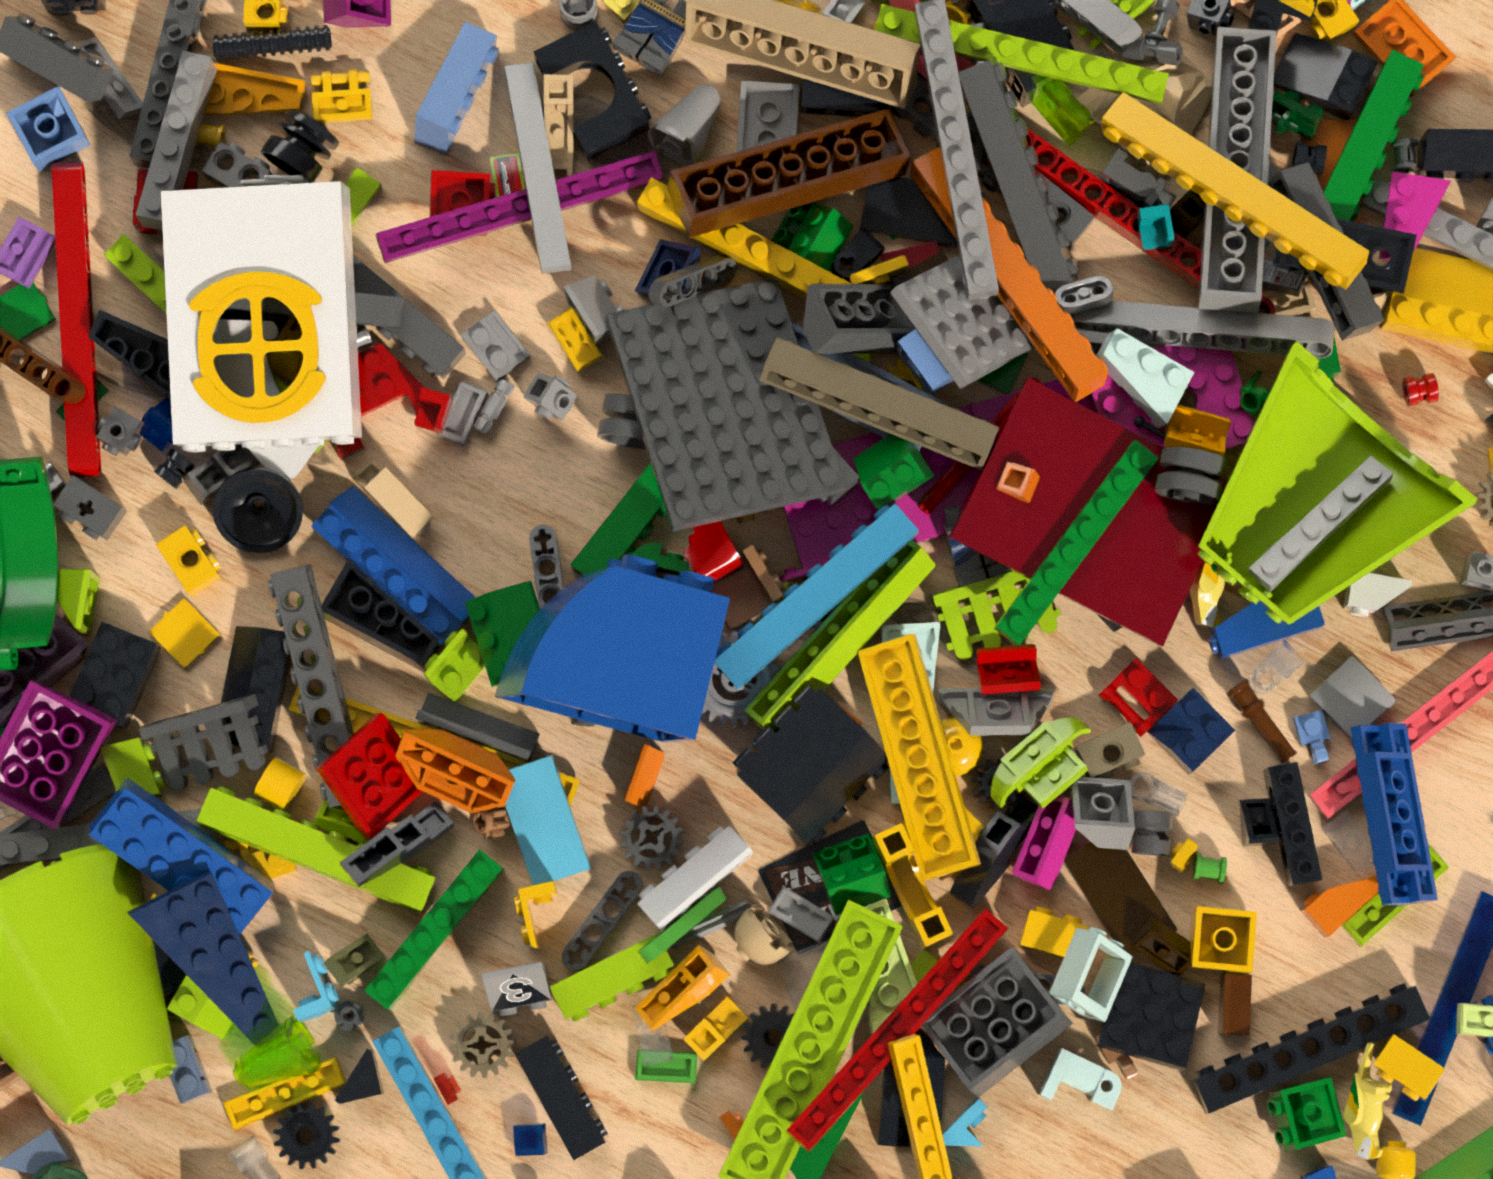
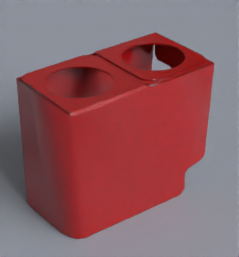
M721 521L692 527L694 533L688 537L690 546L684 549V556L694 573L709 576L715 579L716 582L744 568L742 560Z

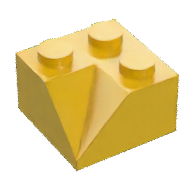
M1200 906L1193 907L1190 930L1191 967L1252 973L1257 912Z

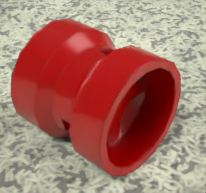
M1434 373L1424 374L1421 379L1413 376L1403 378L1402 387L1407 406L1418 405L1423 400L1428 403L1438 402L1439 389Z

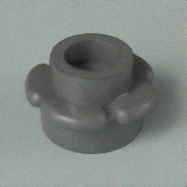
M342 1002L338 1006V1011L335 1012L334 1018L336 1023L340 1024L341 1028L346 1031H352L355 1027H360L364 1021V1015H362L363 1008L357 1002ZM352 1013V1018L348 1019L347 1014Z

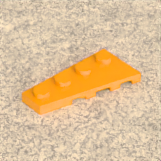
M214 63L217 72L204 116L286 112L287 109L300 112L306 87L304 80Z

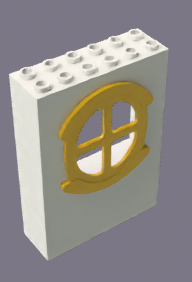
M341 181L161 191L173 445L181 446L182 451L206 452V446H212V449H217V451L235 450V445L242 444V448L264 449L265 443H271L272 446H277V448L295 447V441H301V444L306 446H323L324 440H331V443L344 445L354 444V438H362L350 188ZM244 298L248 299L251 310V340L246 343L216 344L213 341V334L223 312L235 301ZM264 298H275L284 303L293 312L302 330L300 339L266 341L263 338L262 300ZM301 351L303 362L293 383L279 395L268 396L265 386L264 356L269 352ZM246 353L252 355L254 372V395L252 397H241L225 385L214 365V359L217 355Z

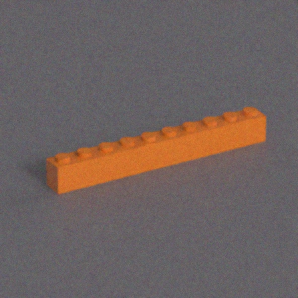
M937 147L912 161L910 176L956 238L940 147ZM982 197L999 287L997 296L1073 401L1077 402L1105 385L1108 368L1103 359L1095 356L1087 337L1079 334L1074 327L1070 314L1067 311L1063 312L1057 304L1054 292L1050 288L1046 289L1041 282L1037 269L1027 263L1021 247L1011 241L1007 235L1006 227L1000 220L994 218L988 202Z

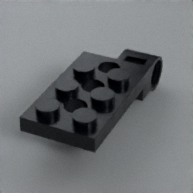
M1336 218L1345 236L1369 250L1367 264L1361 270L1363 277L1368 282V286L1404 294L1417 234ZM1276 248L1273 266L1310 275L1308 269L1301 265L1299 259L1289 253L1284 254ZM1377 251H1385L1389 254L1390 260L1386 265L1378 266L1373 262L1372 257Z

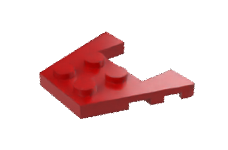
M381 343L359 352L358 369L361 417L408 395L417 413L420 405L419 394L424 386ZM354 438V444L337 445L340 460L365 449L360 438Z

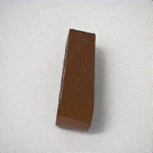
M0 326V340L3 339L2 346L0 347L1 363L55 399L69 404H77L84 398L86 388L79 378ZM25 353V359L20 364V358ZM47 368V375L42 379V373ZM69 383V391L65 394V386Z

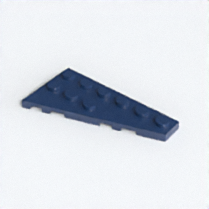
M210 871L126 912L251 1043L257 1045L281 1032L221 892Z

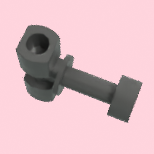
M1157 0L1154 12L1158 17L1153 31L1145 33L1144 38L1139 37L1122 54L1123 58L1143 60L1145 56L1156 57L1158 62L1162 64L1176 66L1180 64L1183 55L1181 44L1168 42L1163 36L1168 21L1175 19L1180 7L1178 2L1175 0Z

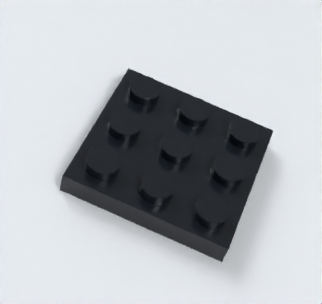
M1130 962L1107 1020L1102 1022L1096 1047L1185 1071L1206 984Z

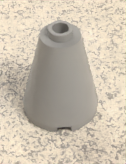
M698 85L648 130V139L653 147L658 144L663 149L661 154L675 164L686 167L691 165V163H698L721 104L719 92L710 85Z

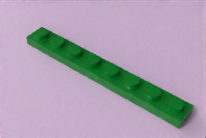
M1137 440L1131 442L995 625L994 629L1017 647L1021 645L1158 460L1155 454Z

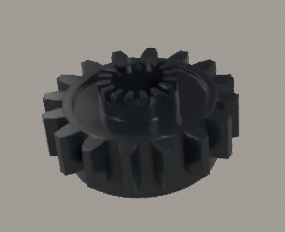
M777 1003L771 1004L770 1011L765 1006L759 1007L760 1015L752 1012L749 1016L753 1022L743 1024V1027L749 1030L748 1034L741 1036L742 1040L749 1042V1045L743 1050L744 1052L752 1050L754 1054L750 1060L752 1062L758 1059L762 1060L761 1068L763 1069L772 1062L780 1045H775L769 1040V1031L771 1029L778 1030L781 1033L782 1041L794 1013H788V1005L778 1010Z
M298 1103L297 1112L287 1108L285 1111L288 1118L277 1119L282 1128L273 1130L274 1134L280 1135V1140L274 1142V1146H282L283 1148L279 1153V1157L288 1155L290 1157L288 1165L290 1166L299 1161V1169H304L307 1162L310 1163L312 1169L317 1168V1160L319 1159L326 1164L328 1162L326 1154H336L337 1151L332 1145L341 1140L334 1136V1132L340 1129V1126H333L331 1123L335 1118L334 1114L326 1117L324 1115L326 1107L322 1106L316 1111L314 1103H309L307 1110L304 1109L302 1103ZM305 1127L311 1128L315 1136L309 1145L302 1143L300 1140V1132Z

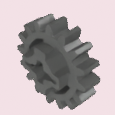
M658 805L654 806L653 812H648L647 807L642 806L643 814L640 815L633 810L631 812L634 818L632 822L626 819L623 821L628 827L627 831L622 830L619 832V835L626 837V841L620 843L621 848L628 847L629 849L624 855L626 859L634 856L633 865L637 867L641 862H644L645 870L647 871L651 864H655L656 868L661 870L662 861L671 865V854L675 856L680 855L676 845H684V841L677 838V835L684 832L683 828H675L674 826L679 819L675 817L670 820L668 818L670 810L668 809L663 814L659 813ZM656 818L662 820L663 823L658 826L650 825L645 819ZM635 826H637L640 831L639 840L632 845V832ZM650 830L651 833L661 831L657 837L658 843L656 845H653L651 842L642 845L647 838L645 834L647 831ZM671 831L672 842L667 850L663 844L664 836ZM645 850L655 851L659 857L648 858L640 855V853Z

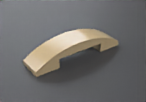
M544 74V122L555 180L573 175V75Z

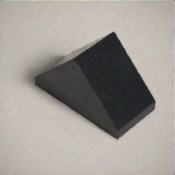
M1270 799L1240 800L1243 847L1273 845L1279 842Z
M366 1049L336 1097L335 1101L337 1103L344 1104L384 1094L374 1051Z

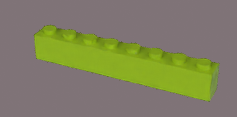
M911 540L839 604L744 710L760 729L764 730L769 726L777 733L779 729L772 723V720L788 704L796 711L800 709L793 699L806 685H809L815 692L819 688L824 691L856 656L857 651L865 646L936 567V564L925 550Z
M219 786L217 790L210 788L196 821L198 826L421 914L436 878L430 875L431 871L419 865H414V868H411L401 863L381 876L358 887L340 866V862L363 846L364 843L359 842L358 846L346 842L347 837L340 833L331 831L328 835L318 831L319 826L310 821L303 820L302 823L291 820L292 815L285 811L274 809V812L263 809V803L248 797L245 801L234 797V791Z

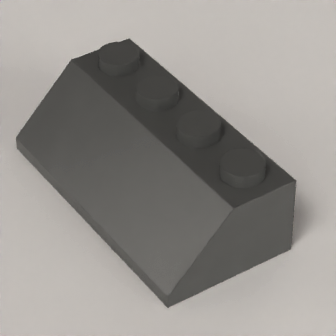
M811 284L807 290L803 331L814 354L897 353L898 341L916 328L890 293L896 286L888 284Z

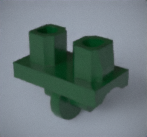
M1291 90L1285 94L1275 91L1272 101V120L1277 122L1276 132L1284 135L1291 130L1311 141L1315 137L1317 126L1322 119L1323 109L1316 104L1310 105L1307 108L1300 104L1301 98L1299 95Z

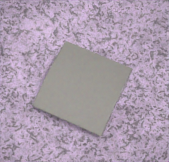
M1353 656L1349 657L1310 695V700L1332 719V723L1351 740V727L1373 725L1396 703V699Z

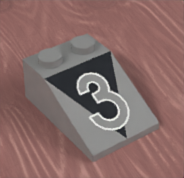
M543 962L481 974L491 1011H499L500 1017L516 1014L517 1007L527 1005L529 1006V1011L546 1008V1002L552 1001L547 968Z

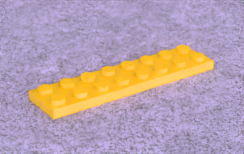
M908 634L857 651L909 838L915 850L914 856L921 881H928L980 865V859L916 634Z

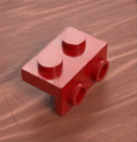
M1035 644L1020 645L1018 647L1015 645L977 649V674L981 695L1041 690Z

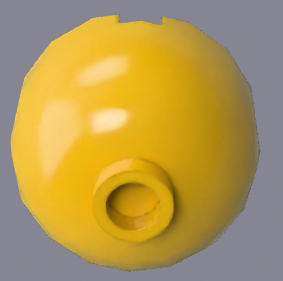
M954 717L941 720V725L956 777L965 776L973 771L982 759L984 751L982 736L969 735Z

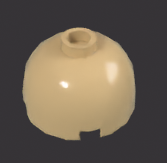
M754 904L741 915L736 923L735 939L738 944L736 950L746 961L751 959L755 963L762 965L773 964L793 950V947L787 946L792 941L786 930L773 915L767 918L762 914L765 908Z

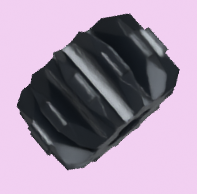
M1001 758L997 759L996 767L993 766L990 759H987L985 765L988 771L978 765L975 770L982 777H971V782L980 784V786L972 789V794L980 792L984 794L978 800L980 804H983L987 797L990 798V809L995 808L996 802L991 798V786H989L988 780H993L994 774L1001 763ZM1013 792L1007 797L1011 801L1017 799ZM1005 801V805L1002 808L1007 807V801Z

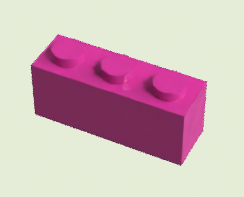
M1059 795L1043 809L1038 806L1011 874L1028 883L1052 891L1076 831V828H1074L1071 799Z

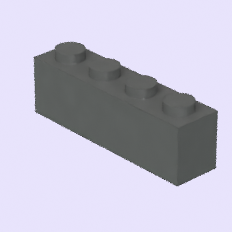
M28 15L5 16L0 29L1 53L85 101L102 100L114 70L104 63V58L93 53L87 54L83 52L81 45L70 40H62L58 37V32L48 27L41 28L34 24L35 19Z

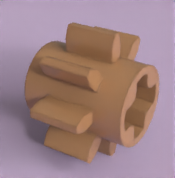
M495 807L476 812L473 816L474 829L480 834L484 833L485 840L505 836L504 830L508 829L510 825V818L505 808Z

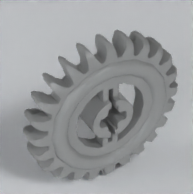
M734 630L732 632L731 639H728L725 633L722 632L718 649L727 642L731 645L739 639L737 631ZM771 661L756 674V685L748 681L738 690L735 686H729V679L725 674L717 670L719 667L714 663L702 714L708 710L710 711L709 722H712L717 716L720 717V727L724 726L727 719L731 721L733 729L736 728L739 719H741L745 727H748L749 716L744 710L774 678V673L782 669V666L772 665L773 661ZM713 673L721 678V685L727 693L739 694L744 691L749 696L737 701L722 698L713 686Z

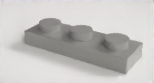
M94 37L76 42L82 46L81 50L83 52L101 56L105 59L104 63L114 69L103 97L117 117L122 119L139 114L143 102L99 40Z

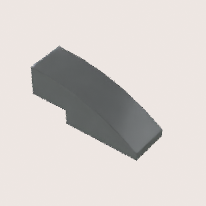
M242 444L235 445V450L218 451L213 454L210 460L187 473L184 483L200 505L215 497L221 484L232 474L244 469L256 468L261 463L249 449L242 448Z

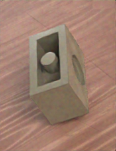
M1131 722L1073 748L1076 755L1088 768V771L1085 773L1086 777L1108 779L1114 776L1112 770L1123 766L1124 771L1141 764L1139 758L1146 755ZM1111 746L1117 750V761L1109 762L1104 758L1103 750L1105 747Z

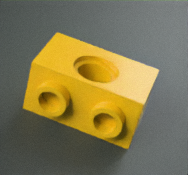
M1318 0L1313 19L1309 21L1311 24L1310 30L1316 39L1332 43L1355 29L1359 19L1346 0ZM1326 6L1330 10L1331 15H1321L1317 7Z
M184 525L155 545L186 592L193 597L222 578L217 571L222 567L212 553L208 556L201 547L205 544V541L196 528L190 531ZM191 552L197 553L198 562L191 567L185 566V556Z

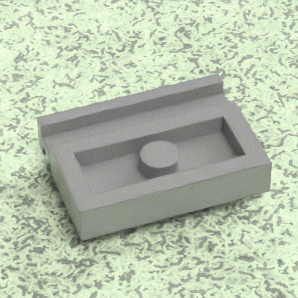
M495 310L491 311L488 316L483 317L460 335L497 383L531 357Z

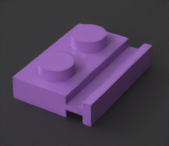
M18 217L0 248V274L30 289L56 244L55 235Z

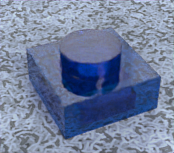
M546 1123L516 1124L513 1126L515 1156L545 1155L548 1153Z

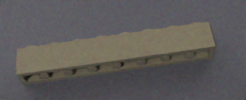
M776 338L759 380L979 470H982L999 429V427L987 420L975 418L957 408H950L930 397H923L908 391L903 386L891 384L873 374H866L846 363H839L822 354H814V352L797 346L791 341H785L780 338Z

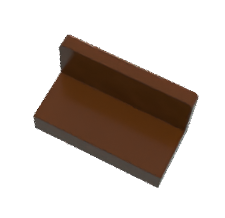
M1220 974L1218 1034L1249 1036L1252 975Z

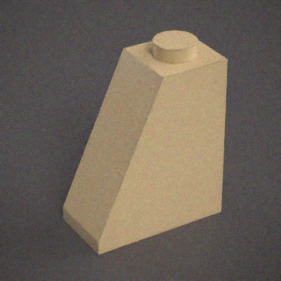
M372 459L353 478L356 484L410 537L419 536L429 528V521L433 516L387 467L375 459Z

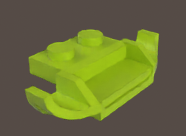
M1074 717L1060 718L1049 723L1045 721L1000 759L1001 763L992 781L991 798L1002 808L1007 797L1015 789L1018 792L1024 789L1042 809L1088 771L1087 766L1071 748L1074 747L1072 741L1082 734L1088 735L1091 730L1082 720Z

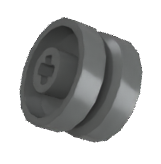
M605 394L602 411L611 418L600 420L597 437L612 444L646 450L630 395Z
M1163 448L1159 466L1166 472L1158 474L1155 492L1158 495L1180 502L1201 505L1218 504L1222 486L1215 480L1224 477L1227 460L1215 453L1194 448Z

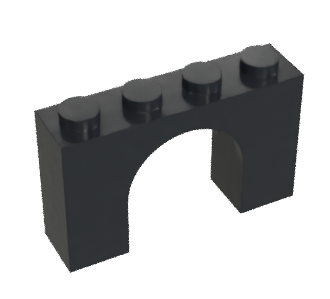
M596 21L533 51L534 59L543 77L544 74L569 75L577 70L593 69L607 76L614 86V99L608 109L573 128L574 137L586 160L648 131V120L652 119L645 103L639 104L635 97L638 94V90L632 78L626 79L622 69L625 68V65L619 53L613 54L609 44L612 43V40L606 28L600 29Z

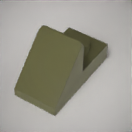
M367 933L329 957L324 962V965L342 987L353 983L382 961L385 956Z

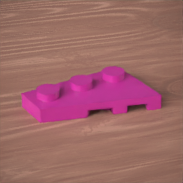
M1392 172L1383 228L1417 234L1415 251L1451 180ZM1380 251L1379 259L1390 260L1387 252Z

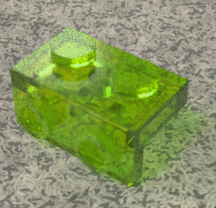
M1054 79L1042 87L1043 91L1031 103L1065 143L1070 146L1096 121L1091 117L1088 108L1080 104L1072 95L1069 86L1058 79Z

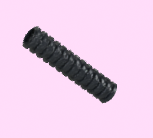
M316 25L314 29L306 26L304 30L296 27V30L293 31L291 28H287V31L278 29V32H274L271 29L269 33L260 30L259 34L251 31L248 35L246 32H242L241 35L233 33L232 36L223 34V37H219L216 34L213 38V52L217 61H221L222 57L230 60L231 57L239 59L240 56L248 58L249 55H253L255 58L258 57V54L266 57L267 53L275 56L278 52L281 55H285V52L294 54V51H298L300 54L303 53V50L311 53L312 49L321 52L322 48H325L326 51H330L332 48L331 32L328 25H323V28H319Z

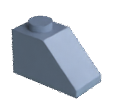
M53 1128L45 1131L1 1159L0 1167L35 1174L41 1167L51 1162L64 1160L71 1162L74 1158L57 1130Z

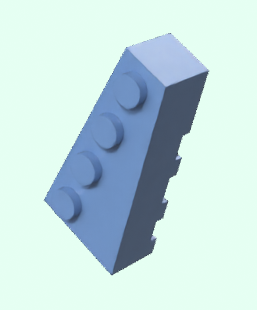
M464 22L416 114L414 143L444 156L447 155L466 112L470 110L477 88H481L485 81L486 69L489 63L493 64L499 52V48L496 47L497 35Z

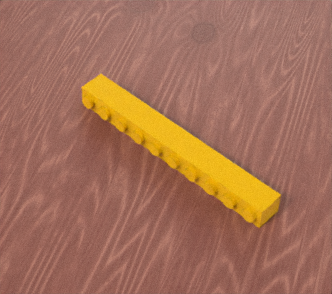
M1122 92L1102 117L1101 131L1107 139L1114 143H1121L1127 147L1133 156L1144 158L1159 173H1167L1176 179V182L1186 190L1191 189L1199 194L1201 199L1208 205H1216L1225 211V214L1235 222L1240 221L1247 225L1250 231L1257 237H1265L1270 240L1280 252L1293 255L1299 259L1301 265L1306 269L1316 270L1324 276V279L1329 284L1336 287L1340 286L1346 290L1367 264L1369 250L1126 93Z

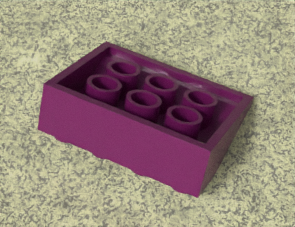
M31 680L0 738V801L54 830L63 826L101 753L100 748L105 745L117 719L88 704Z

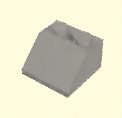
M594 275L566 285L564 287L566 301L575 311L597 348L610 341L612 338L606 322V315L622 311L623 309L620 305H613L609 298L613 294L604 280L599 282Z
M1080 777L1071 785L1074 828L1098 848L1128 850L1135 830L1130 780Z

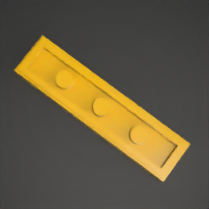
M334 1056L223 1102V1105L235 1131L284 1111L287 1108L296 1106L298 1103L306 1102L345 1085L346 1079L337 1056Z

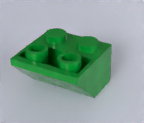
M811 202L788 209L771 241L829 271L854 225L833 207Z
M869 833L812 853L835 916L842 913L848 900L861 906H866L892 896L885 869Z

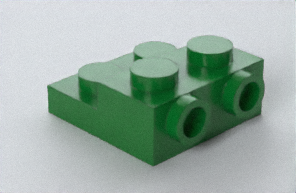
M1331 1077L1269 1092L1270 1099L1267 1101V1109L1269 1114L1276 1119L1278 1129L1275 1130V1140L1279 1146L1283 1147L1284 1152L1306 1148L1347 1136Z

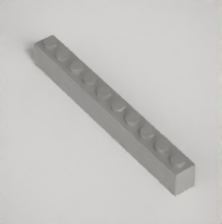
M945 0L915 4L914 13L968 300L995 296L998 295L999 287Z

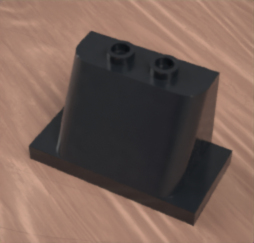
M967 0L965 9L967 13L971 14L972 22L977 24L984 22L987 30L1075 51L1070 42L1072 39L1071 33L1065 24L1061 25L1056 17L1058 12L1052 0H992L989 2L987 0ZM1006 67L1010 74L1008 85L1020 106L1023 108L1032 103L1037 89L1036 84L1049 77Z

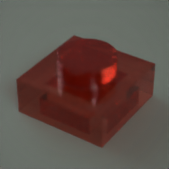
M442 1073L433 1078L447 1105L460 1100L457 1093L462 1090L454 1075L448 1077L446 1073Z

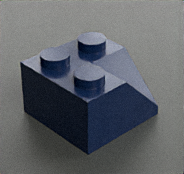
M1192 688L1147 733L1189 775L1235 729Z

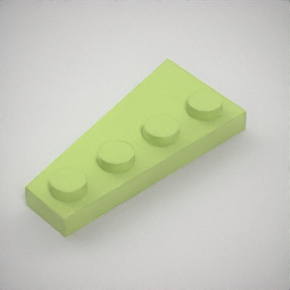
M887 899L865 906V908L894 921ZM900 934L867 1002L870 1034L877 1030L917 985Z

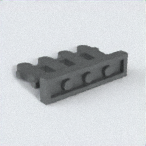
M255 694L155 721L139 729L142 740L153 738L155 744L150 745L152 752H158L164 771L162 777L164 781L167 780L168 786L173 791H180L187 786L188 779L186 775L193 774L195 781L199 784L210 782L214 776L212 770L214 767H219V771L224 777H232L239 771L238 761L243 759L250 770H258L264 766V754L268 752L266 745L261 746L254 726L259 723L257 715L252 717L250 709L258 706ZM230 716L232 722L226 724L224 718ZM204 723L206 730L200 731L198 725ZM235 730L241 752L235 753L229 731ZM179 731L180 737L174 738L172 732ZM209 737L216 759L209 760L203 742L204 738ZM183 744L190 766L183 767L177 748L178 745Z

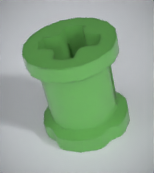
M1196 853L1193 865V880L1206 878L1217 880L1218 883L1223 884L1227 869V857L1214 859L1202 857V854Z

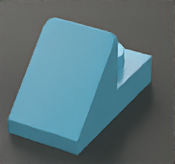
M977 1098L942 1133L945 1146H983L966 1129L969 1125L975 1128L987 1116L983 1112L987 1105L980 1098Z

